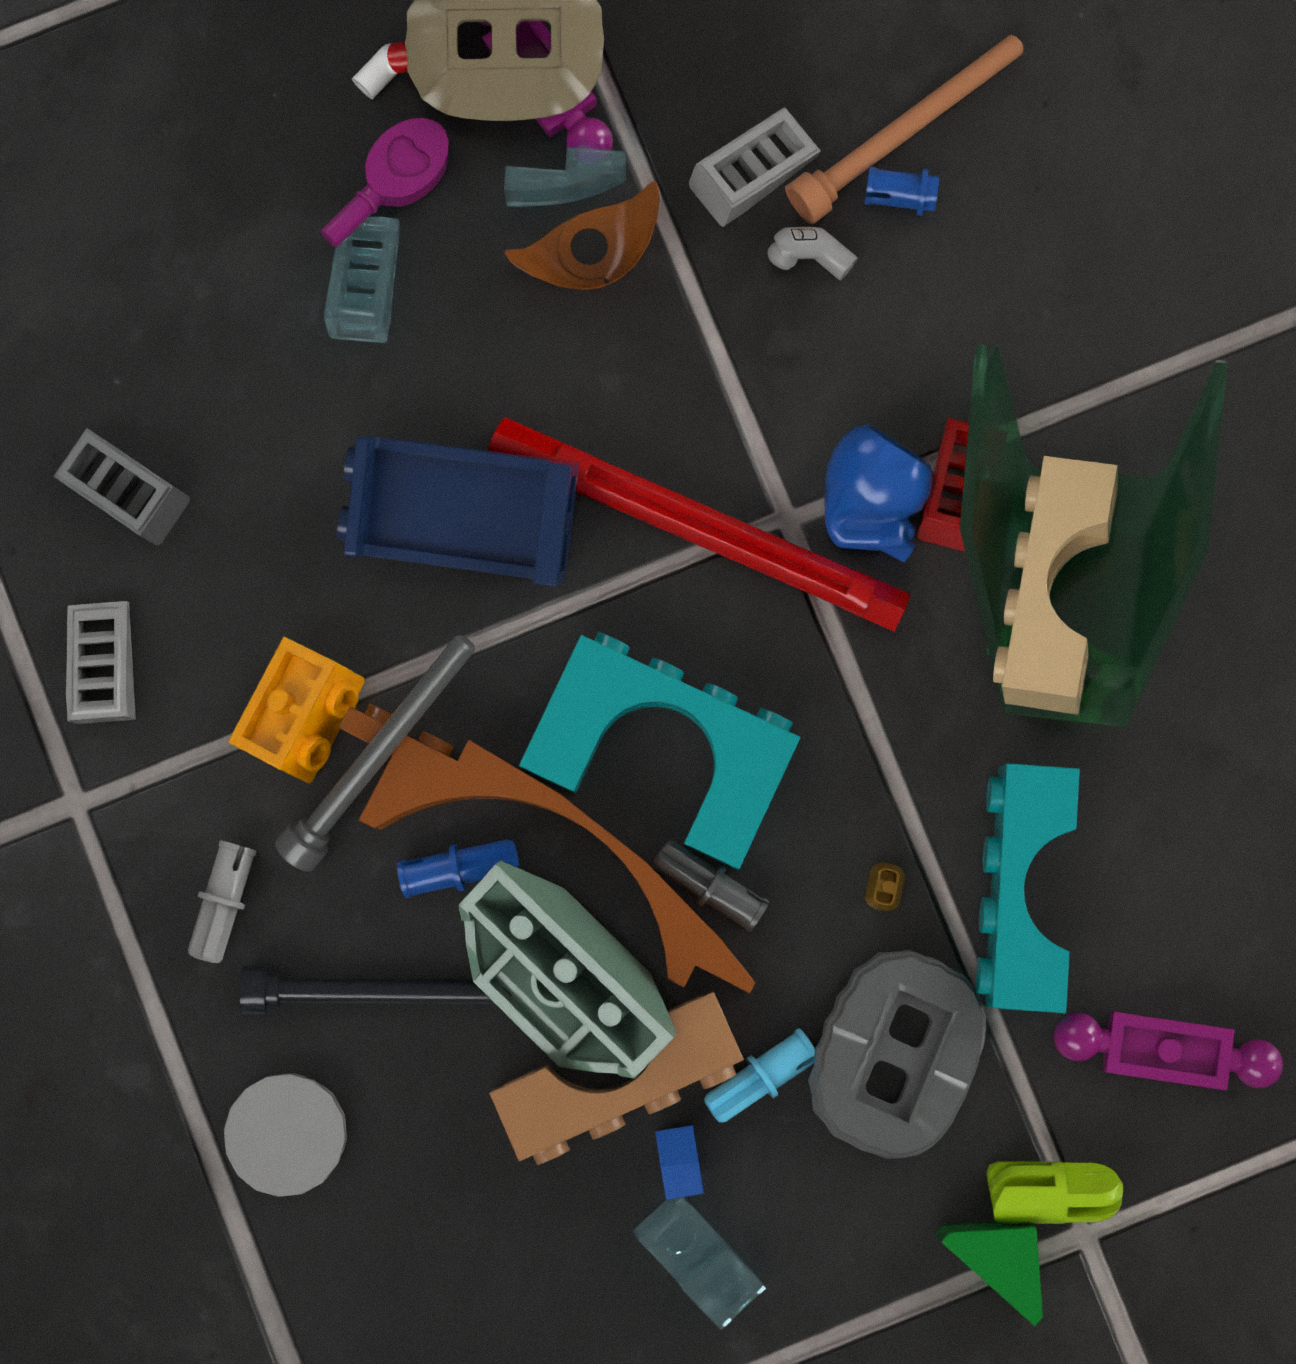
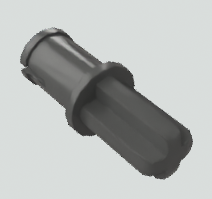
M675 841L665 843L654 859L652 865L654 870L697 897L696 905L702 907L704 904L709 905L741 926L747 933H750L756 926L768 906L769 900L764 897L761 898L726 875L725 866L720 864L716 869Z

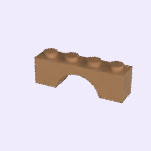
M714 991L706 992L667 1010L677 1035L635 1078H631L622 1084L601 1089L582 1087L563 1078L547 1064L493 1088L489 1094L518 1160L521 1161L533 1155L536 1164H542L568 1152L570 1148L566 1140L589 1130L593 1140L625 1126L626 1124L622 1117L625 1113L643 1105L648 1114L655 1113L681 1100L678 1089L700 1080L703 1089H707L737 1075L733 1065L743 1061L744 1058Z

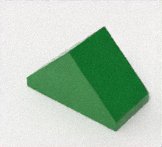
M998 1222L941 1225L934 1233L941 1243L1031 1324L1036 1326L1043 1318L1037 1228L1033 1224H1000Z

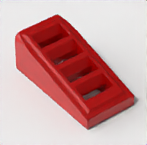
M947 418L932 473L931 493L923 507L916 535L919 540L967 553L974 551L981 536L1005 432ZM956 444L986 452L985 459L953 452V445ZM949 467L979 475L980 478L977 481L947 473V469ZM942 491L974 499L973 504L941 496Z

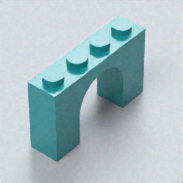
M598 632L594 640L581 635L519 767L576 794L603 736L618 719L632 711L648 707H661L680 712L690 718L703 731L711 746L714 760L711 786L684 842V846L735 870H739L801 738L789 732L793 722L763 708H760L757 716L735 707L738 697L716 685L706 683L703 691L681 681L684 675L682 670L660 659L652 657L648 666L627 656L630 647L609 635Z

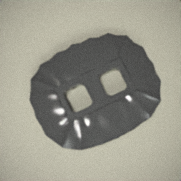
M910 949L896 952H878L868 962L853 970L847 986L836 997L833 1011L824 1021L822 1037L815 1048L814 1067L808 1079L812 1093L813 1111L825 1123L832 1136L851 1144L858 1150L872 1153L885 1159L907 1158L919 1155L934 1146L952 1125L966 1098L984 1047L986 1014L982 999L976 993V988L963 973L942 961ZM904 1004L926 1013L929 1017V1025L922 1042L916 1047L909 1046L892 1038L889 1033L890 1025L898 1007ZM878 1061H885L903 1069L906 1073L905 1084L898 1100L894 1103H888L871 1096L866 1090L867 1081L874 1065Z

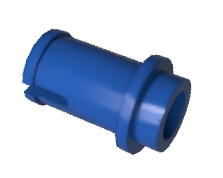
M870 167L865 205L874 204L917 210L916 216H922L923 211L935 212L940 176L928 175L929 169L924 168L922 169V174Z

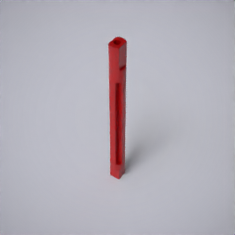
M506 417L503 418L490 441L488 451L579 463L577 494H582L839 606L843 610L895 632L906 609L910 593L857 570L850 569L602 461L591 454Z

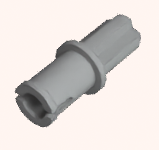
M221 840L218 844L219 849L206 892L199 891L198 894L199 898H203V902L188 947V954L190 956L211 963H220L223 959L237 910H244L245 904L240 903L253 857L257 853L256 850L240 847V845Z

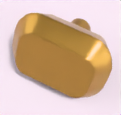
M881 862L871 868L865 892V900L870 907L881 911H893L899 906L905 882V873L899 866Z

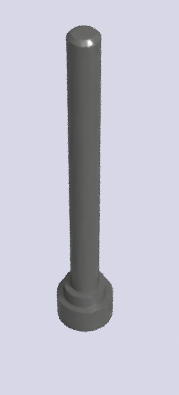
M455 635L310 817L303 816L299 821H291L276 839L275 847L288 863L307 872L313 871L329 850L327 845L331 839L329 831L474 653V644L463 635Z

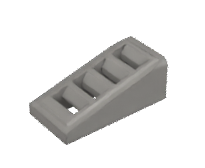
M784 107L698 162L690 177L689 187L718 224L724 227L819 156L821 150ZM773 134H776L792 153L787 159L769 138ZM757 148L772 168L767 170L752 150ZM736 162L752 180L750 183L747 184L733 165Z
M128 601L68 605L66 672L68 722L85 724L136 720L130 606ZM114 619V631L84 633V621ZM114 643L113 654L85 655V645ZM114 666L113 677L87 678L86 668ZM114 689V700L88 702L87 691Z

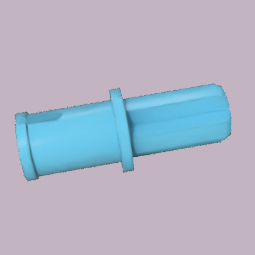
M800 1028L796 1029L792 1035L755 1059L753 1055L746 1058L749 1064L747 1067L705 1095L704 1101L706 1106L718 1122H726L766 1094H769L774 1099L778 1096L777 1088L814 1064V1046Z

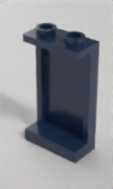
M375 435L359 436L356 439V446H350L345 456L344 480L351 483L349 506H343L339 514L338 540L345 542V557L371 556L533 579L535 584L557 587L565 581L579 463Z

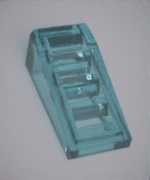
M369 216L346 240L335 248L324 312V320L330 337L340 340L385 343L387 341L400 231L399 219ZM363 240L383 243L382 249L352 247V241ZM350 263L377 265L379 268L378 271L350 268ZM347 287L375 289L374 294L347 292Z

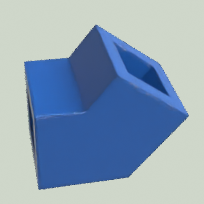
M693 1125L655 1131L666 1200L704 1194Z

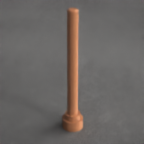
M1014 35L1007 36L824 173L820 170L812 174L804 172L785 186L787 197L794 209L807 223L811 225L816 223L832 211V203L838 199L837 192L1021 56L1024 50L1021 41Z

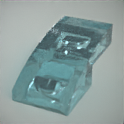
M567 147L565 170L506 166L504 191L507 206H551L578 201L608 191L626 182V152Z
M685 1197L665 1200L633 1230L639 1242L678 1281L682 1290L721 1330L766 1289L753 1271Z

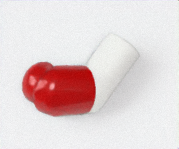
M405 41L382 46L353 76L352 81L370 99H374L398 73L407 72L408 57Z

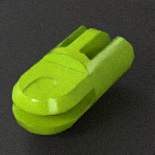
M997 1161L990 1164L986 1171L994 1219L1000 1224L1096 1223L1113 1217L1119 1212L1122 1205L1123 1183L1117 1173L1105 1165L1097 1163H1063L1062 1161Z

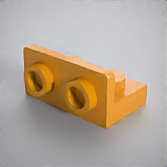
M283 637L228 743L304 782L311 783L319 769L325 765L329 758L331 746L340 731L339 726L349 707H356L365 679L341 664L293 640Z

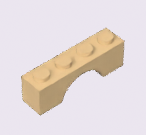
M1044 456L1041 475H1030L1026 491L1025 511L1034 512L1030 533H1019L1014 562L1015 568L1023 569L1019 590L1009 589L1004 612V625L1013 626L1009 647H998L993 672V682L1002 683L1005 704L1077 715L1079 713L1088 662L1087 638L1069 628L1058 617L1049 599L1050 591L1056 575L1068 560L1088 548L1109 543L1118 491V465Z

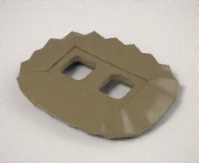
M414 0L407 10V34L405 39L408 57L407 72L422 100L446 115L475 120L515 121L561 114L574 108L588 97L602 71L604 48L602 8L597 0ZM523 21H546L551 25V53L545 58H521L517 55L516 29L519 23ZM464 22H487L492 26V53L488 58L462 59L458 56V27Z

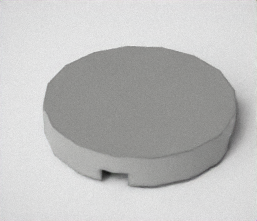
M296 1073L267 1076L246 1088L231 1106L224 1128L226 1155L236 1174L256 1191L277 1197L303 1194L323 1183L340 1162L347 1141L345 1114L335 1095L313 1079Z

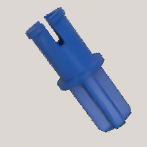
M509 839L459 849L457 844L449 845V852L407 861L400 860L397 862V872L400 887L406 899L413 897V895L455 886L459 892L465 891L466 884L481 881L500 860L520 869V859L515 843Z

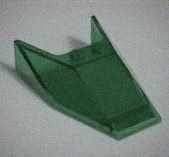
M985 343L976 345L960 532L994 670L998 647H1009L1013 626L1004 625L1007 594L1010 588L1020 589L1023 573L1022 568H1015L1014 566L1018 536L1020 532L1030 533L1034 512L1025 511L1028 481L1030 475L1040 476L1042 467L1034 465L1026 456L999 344ZM1216 360L1166 469L1154 476L1118 473V491L1109 543L1091 547L1076 554L1063 565L1054 579L1049 598L1054 611L1069 628L1087 638L1088 662L1078 715L1005 704L1002 683H997L1004 714L1127 726L1208 552L1229 361Z

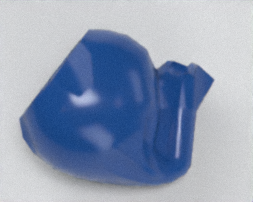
M869 424L855 427L845 434L832 450L825 480V525L827 534L833 543L839 548L880 550L905 563L916 547L913 543V537L916 533L915 526L908 518L920 512L930 496L932 485L931 465Z

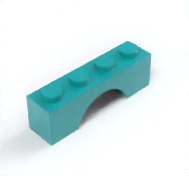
M1007 763L998 767V777L990 776L988 779L986 809L987 812L995 813L994 837H985L983 872L992 873L991 897L981 898L979 910L980 933H988L987 958L979 957L977 960L975 976L976 993L985 994L984 1006L1000 1009L1066 1013L1070 952L1052 943L1034 925L1027 911L1024 885L1030 863L1038 851L1057 836L1077 829L1080 769Z

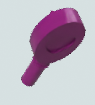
M412 118L397 123L384 132L374 143L365 163L367 185L361 191H357L356 196L320 230L322 236L333 247L337 248L372 213H376L377 208L381 204L384 206L401 207L412 204L428 194L439 183L448 164L449 140L443 127L434 120Z

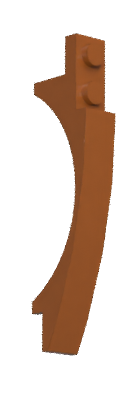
M370 703L365 713L349 707L339 728L369 744L392 714ZM422 731L418 740L406 736L391 754L392 757L359 821L375 829L383 830L402 818L426 808L470 799H501L521 802L563 816L588 830L607 845L625 864L639 883L651 905L660 929L669 980L685 987L696 965L751 993L756 982L718 935L646 861L561 794L470 740L466 743L458 761L450 758L454 746L425 731Z

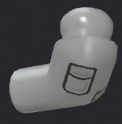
M785 227L774 235L775 242L770 245L767 252L769 260L783 270H789L791 267H794L798 259H814L839 281L849 273L858 260L855 254L820 227Z

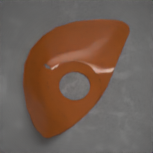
M651 182L635 197L626 201L579 214L557 226L530 246L523 249L505 250L504 254L519 269L556 286L580 290H597L607 287L629 272L638 263L649 245L658 218L660 203L657 182ZM595 229L601 232L607 240V253L596 264H582L572 255V239L581 230ZM607 279L610 283L605 284L604 280Z

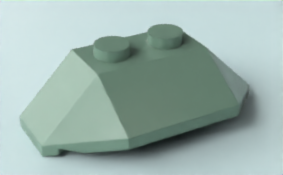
M500 860L459 904L461 921H464L466 948L473 982L559 1067L596 1073H617L622 1077L635 1078L677 1035L651 973L565 888ZM503 988L507 989L512 997Z

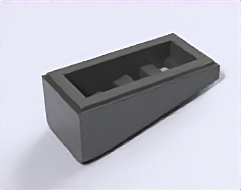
M88 428L85 429L53 476L133 532L155 545H160L190 502L188 495ZM100 452L106 455L105 459L88 484L81 481ZM123 466L124 470L117 478V480L115 481L107 495H102V492L104 491L108 483L111 481L119 467ZM140 479L145 482L126 510L121 508Z

